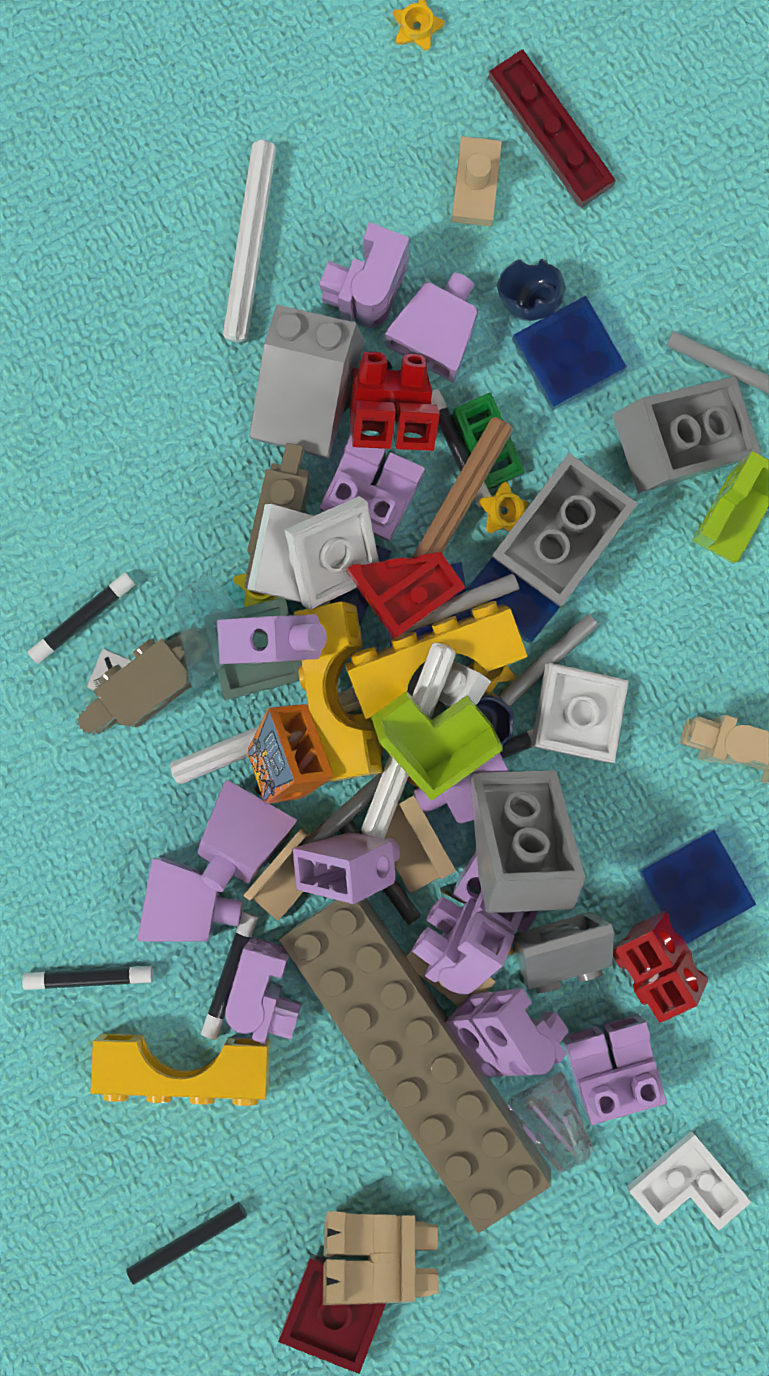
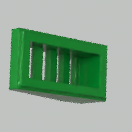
M487 393L455 408L452 413V417L470 454L478 443L474 435L483 432L493 417L503 420L491 393ZM485 411L487 418L469 425L467 419ZM509 437L495 461L497 463L507 458L510 465L491 474L489 472L484 481L488 490L525 473L511 437Z

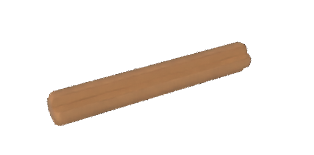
M496 417L490 420L412 557L436 552L443 554L512 434L513 427L510 424Z

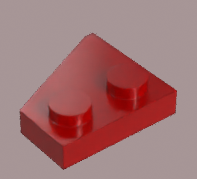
M441 552L410 558L389 559L383 562L363 565L355 564L346 570L349 577L393 638L400 636L466 588Z

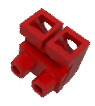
M365 351L359 368H353L350 395L352 447L391 449L392 436H394L396 449L434 451L440 413L437 405L431 403L432 389L425 357L422 354H406L402 357L401 370H386V355L380 352ZM375 431L381 435L367 436L361 432ZM404 433H416L422 437L410 438L405 436Z
M667 911L658 913L647 920L635 924L627 936L613 948V958L618 966L623 970L627 969L634 981L633 988L636 996L642 1005H649L659 1023L698 1006L708 983V978L702 971L696 968L690 948L683 937L674 932Z

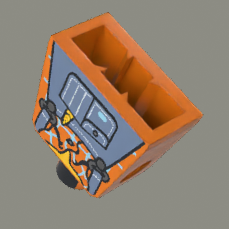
M307 704L268 708L248 747V757L256 777L253 782L254 790L268 804L304 798L333 777Z

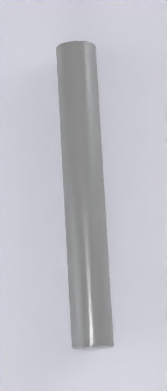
M672 332L666 344L667 347L731 377L736 376L737 380L769 394V375L680 333Z
M514 574L507 575L450 598L401 635L519 590Z
M586 614L498 695L509 706L514 704L543 677L545 664L559 663L599 626L596 620L591 615Z

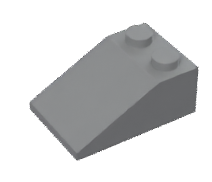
M276 305L263 348L249 436L252 440L284 448L286 443L303 446L304 453L329 459L352 386L353 368H357L365 344L357 323Z
M736 376L644 397L612 414L638 494L739 463L752 451L762 455Z
M568 453L492 557L551 601L562 607L638 503Z
M557 771L472 773L470 779L478 875L486 913L574 909L586 877Z
M592 912L528 929L526 934L522 932L513 934L515 937L512 943L524 984L528 990L536 988L537 993L556 990L562 987L560 981L577 976L578 981L598 978L603 975V968L612 966L614 941L612 924Z

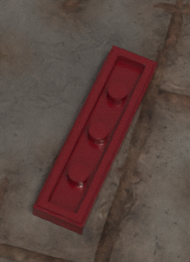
M523 49L489 70V80L580 208L614 186L616 179Z

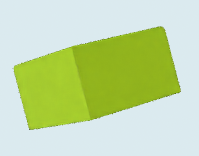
M752 451L731 469L692 539L693 542L734 564L739 561L769 507L768 459Z
M407 691L371 716L380 744L431 801L503 750L492 724L468 695L433 720L429 718Z

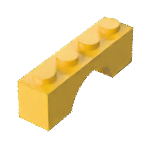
M341 601L318 606L311 610L295 611L294 615H317L319 624L325 628L327 634V641L321 649L319 659L301 660L302 665L299 667L298 674L300 684L307 694L310 714L333 773L332 779L328 782L382 774L383 769L376 731L363 728L354 723L344 712L338 697V679L344 664L351 655L363 648L356 605Z
M496 601L487 602L473 608V615L457 621L456 616L448 617L431 625L433 631L417 636L416 632H409L392 639L393 646L377 652L375 647H370L351 655L352 662L344 665L365 718H370L407 691L412 675L426 661L430 648L435 642L446 644L452 647L455 653L472 658L486 672L528 657L511 609L504 604L497 606Z
M101 1033L93 1040L90 1094H103V1100L110 1102L129 1100V1095L146 1096V1101L150 1103H167L172 1101V1097H189L190 1103L199 1105L215 1103V1098L232 1099V1104L238 1106L257 1105L258 1100L266 1099L269 1091L271 1039H266L265 1043L252 1040V1038L228 1037L220 1054L211 1063L195 1070H177L164 1065L151 1053L144 1035Z

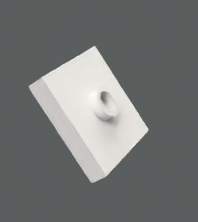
M360 496L284 529L301 602L309 610L357 588L346 572L349 567L355 564L363 565L379 562L367 500Z
M265 504L247 590L301 602L284 529L313 517V515L273 504ZM330 601L319 606L330 604Z
M554 663L545 664L531 747L605 763H615L629 681Z

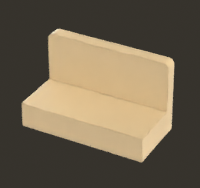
M412 795L399 802L384 839L392 838L399 845L400 858L394 864L408 891L414 892L439 877L441 879L445 878L456 870L415 796Z
M304 828L298 831L243 895L249 901L252 899L256 901L277 921L282 918L304 892L297 890L293 857V848L297 847L309 835Z

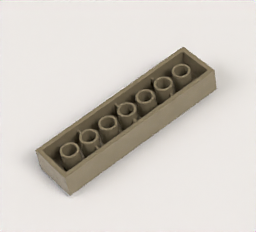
M367 898L355 904L333 899L289 929L279 939L478 1234L551 1187L550 1166L490 1078L479 1071L445 1023L448 1019L447 1015L410 964L406 955Z

